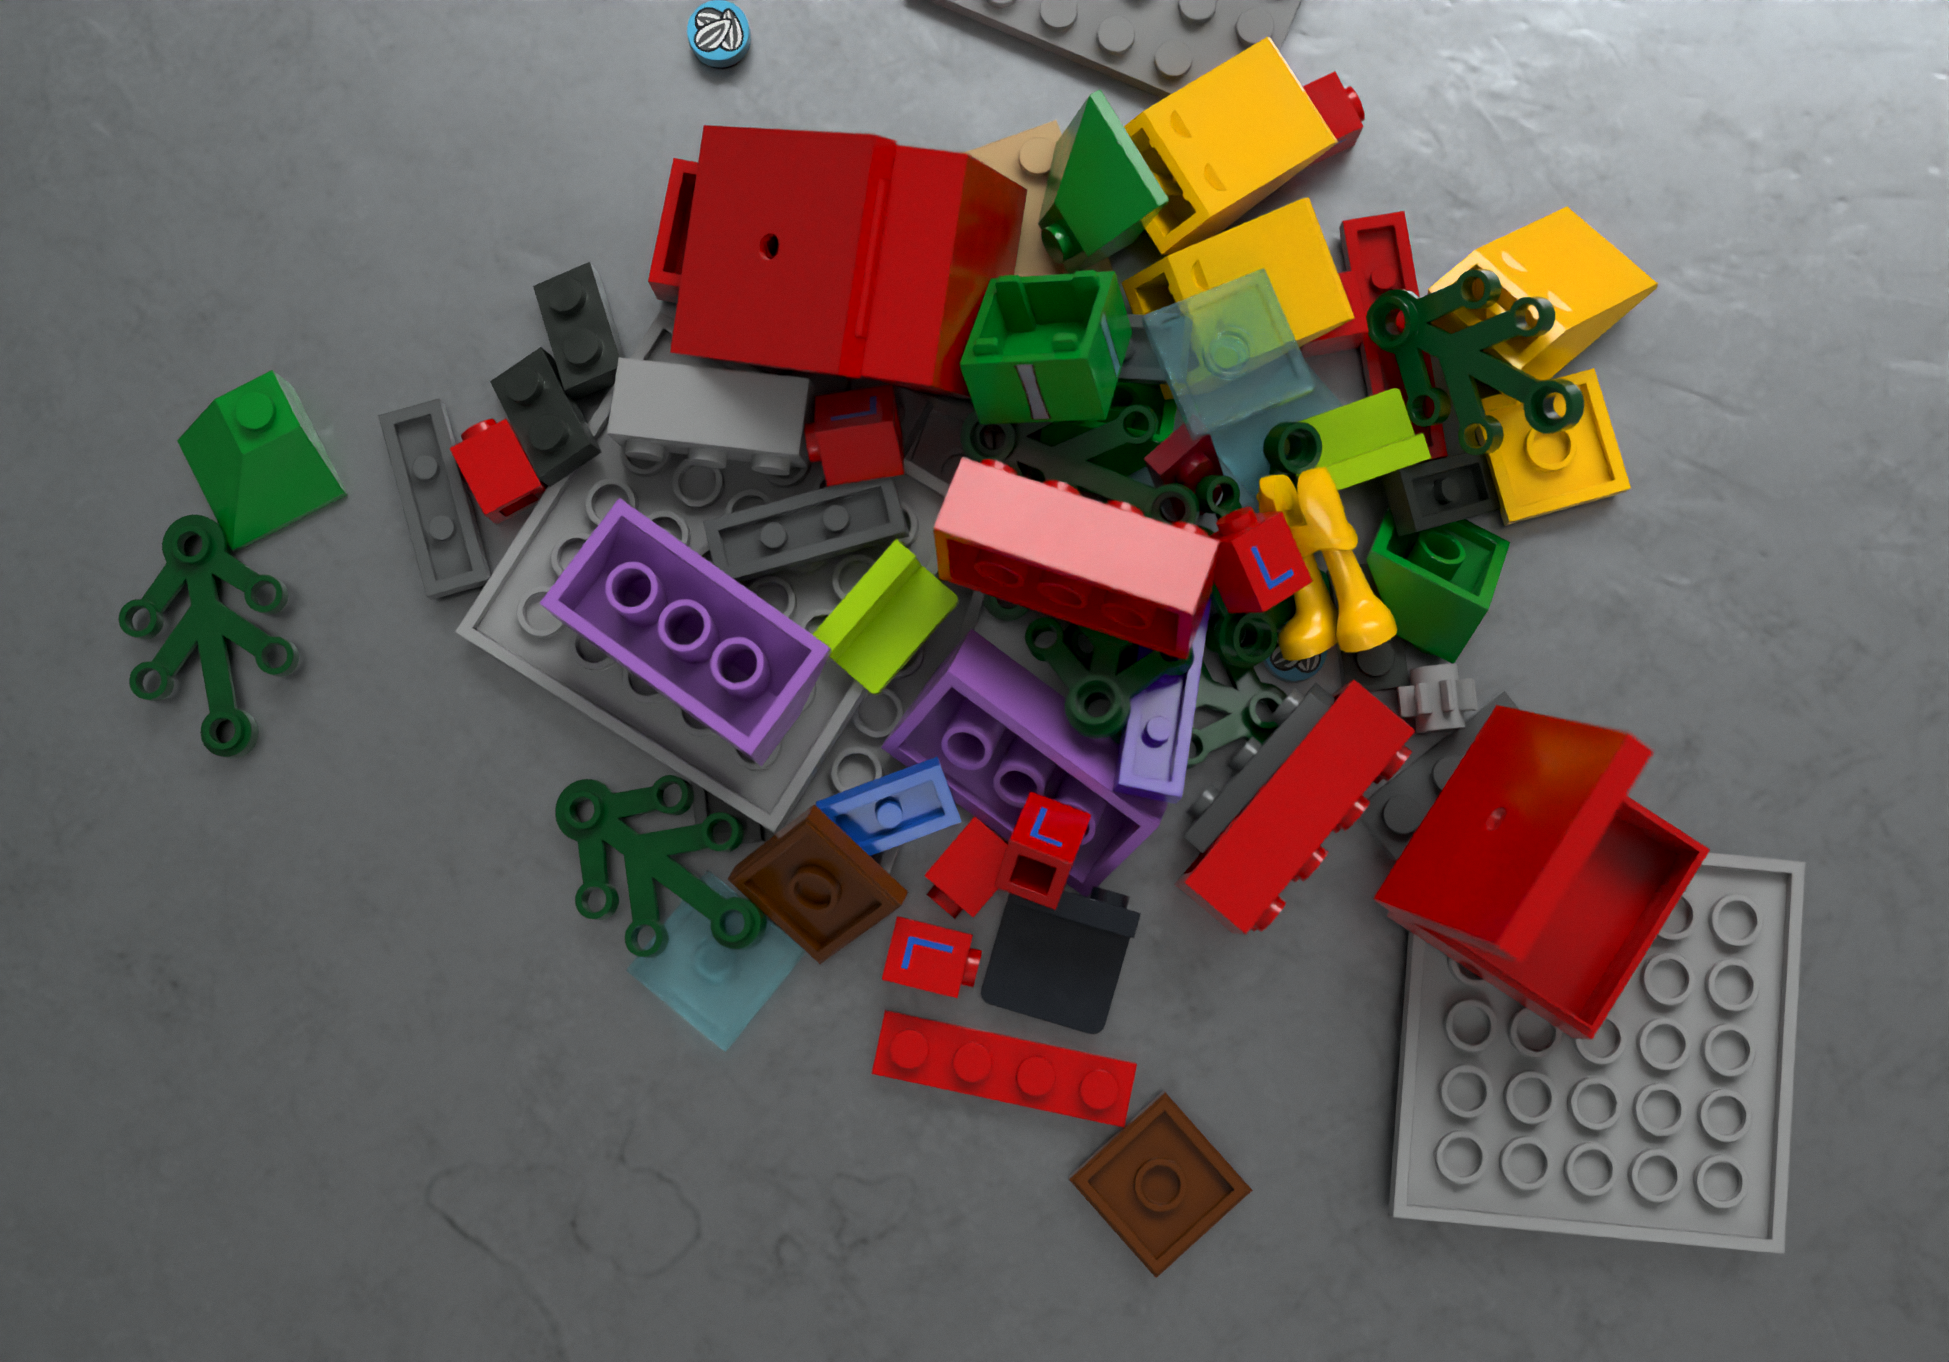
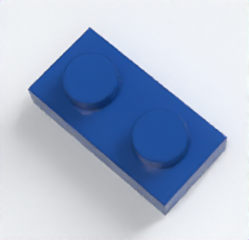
M938 756L816 801V806L869 856L962 822Z

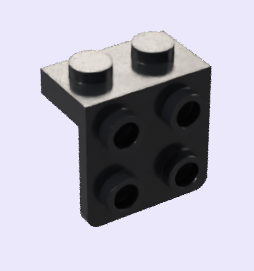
M1095 886L1092 887L1089 898L1063 890L1056 910L1009 893L981 988L983 1000L990 1005L1088 1034L1101 1032L1106 1024L1129 940L1135 936L1141 913L1127 909L1130 900L1129 896Z

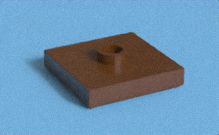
M815 804L739 862L727 878L729 882L756 904L765 915L819 964L826 961L902 906L908 894V891Z
M1165 1091L1160 1093L1124 1128L1117 1132L1068 1177L1070 1182L1155 1278L1163 1273L1252 1191Z

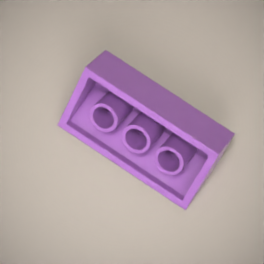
M618 498L540 602L547 611L564 625L761 767L801 714L832 651L829 646L620 498Z
M971 628L938 666L886 738L881 748L906 767L938 756L954 801L1007 841H1009L1030 791L1092 814L1066 883L1078 893L1087 897L1091 893L1093 886L1098 887L1159 827L1168 803L1112 791L1119 744L1114 742L1110 736L1093 739L1078 733L1071 726L1066 716L1065 697Z

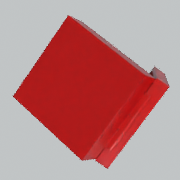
M704 125L670 353L860 379V376L923 393L972 400L959 364L990 279L1003 275H1014L1027 189L968 153L896 145L897 141L876 134ZM776 235L779 241V249L776 256L769 260L766 254V246L770 238Z
M1496 705L1373 899L1390 911L1387 917L1570 1037L1592 1040L1710 849L1627 796L1654 753L1631 733Z

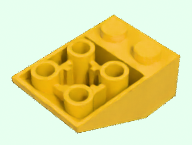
M1270 37L1262 39L1147 108L1124 126L1169 199L1167 204L1145 228L1161 255L1173 254L1219 234L1338 143Z
M1302 198L1170 254L1121 282L1133 314L1185 316L1192 321L1185 386L1159 384L1165 400L1210 394L1355 319L1310 198Z
M1567 206L1475 249L1428 288V294L1456 283L1461 274L1468 270L1488 269L1498 276L1501 282V294L1493 306L1484 309L1462 307L1431 322L1451 334L1510 310L1513 303L1522 297L1541 296L1548 299L1555 309V322L1549 332L1541 336L1532 337L1519 335L1483 350L1543 381L1553 377L1656 290L1658 283ZM1477 278L1472 285V293L1479 301L1484 295L1485 289L1482 280ZM1533 305L1528 307L1525 314L1526 322L1531 328L1536 326L1539 319L1538 311ZM1502 393L1516 407L1521 404V402Z

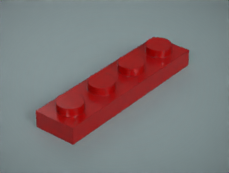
M1405 211L1342 220L1339 231L1346 271L1357 270L1365 315H1367L1374 301L1381 294L1389 290L1405 289L1412 291L1420 297ZM1402 310L1396 317V325L1401 332H1403L1405 327V317ZM1367 333L1360 344L1368 397L1397 388L1401 392L1406 407L1408 395L1395 354L1379 348ZM1422 350L1431 386L1436 387L1430 354ZM1427 396L1423 402V410L1430 418L1434 413L1435 407L1433 400ZM1410 420L1415 435L1424 434L1431 455L1430 459L1413 465L1448 457L1442 424L1421 427L1415 425Z
M886 1009L871 1074L1124 1128L1137 1063Z

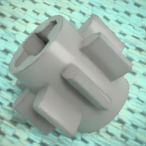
M1440 664L1410 669L1411 686L1397 687L1400 718H1415L1417 734L1464 729V712L1478 710L1473 678L1460 680L1458 664Z

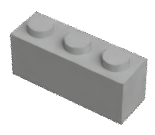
M618 357L607 434L621 447L625 448V455L636 459L662 461L664 452L688 455L687 461L689 463L702 467L725 468L728 459L752 462L751 469L756 472L780 476L789 475L790 467L809 469L810 459L805 440V424L815 422V396H819V393L809 378Z

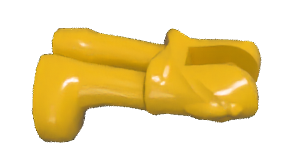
M1316 467L1303 471L1298 479L1297 491L1288 476L1282 474L1262 477L1259 481V492L1256 495V499L1259 502V513L1282 511L1313 580L1312 583L1294 593L1295 615L1284 625L1278 634V643L1283 659L1291 661L1310 658L1325 652L1337 642L1339 643L1340 650L1344 652H1360L1390 640L1397 632L1395 619L1386 605L1373 594L1352 549L1357 546L1358 536L1355 529L1346 519L1340 495L1327 468ZM1321 550L1330 573L1339 610L1336 609L1331 600L1314 557V553Z

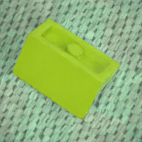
M1397 388L1298 421L1308 423L1318 431L1322 441V454L1314 468L1326 467L1338 491L1431 458L1424 434L1415 435L1401 392ZM1286 438L1284 444L1285 457L1290 451L1288 438ZM1296 474L1294 482L1296 489L1298 485V479L1301 474Z
M896 539L812 635L831 648L832 651L829 657L871 694L878 695L958 605L959 599L953 591L921 565L916 555Z

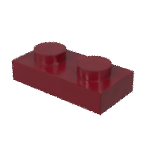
M1193 416L1187 419L1144 458L1154 487L1157 489L1165 484L1178 483L1188 487L1195 494L1197 484L1205 476H1224L1209 431ZM1219 484L1213 490L1212 498L1215 504L1222 494V488ZM1176 497L1165 499L1162 505L1164 511L1174 521L1181 520L1185 515L1184 503ZM1201 509L1199 511V516L1205 514V512H1203Z

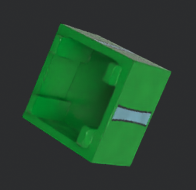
M1095 270L1075 271L1072 274L1024 277L1003 275L990 279L959 364L980 425L1105 420L1107 418L1132 335L1131 325L1115 271L1096 272Z

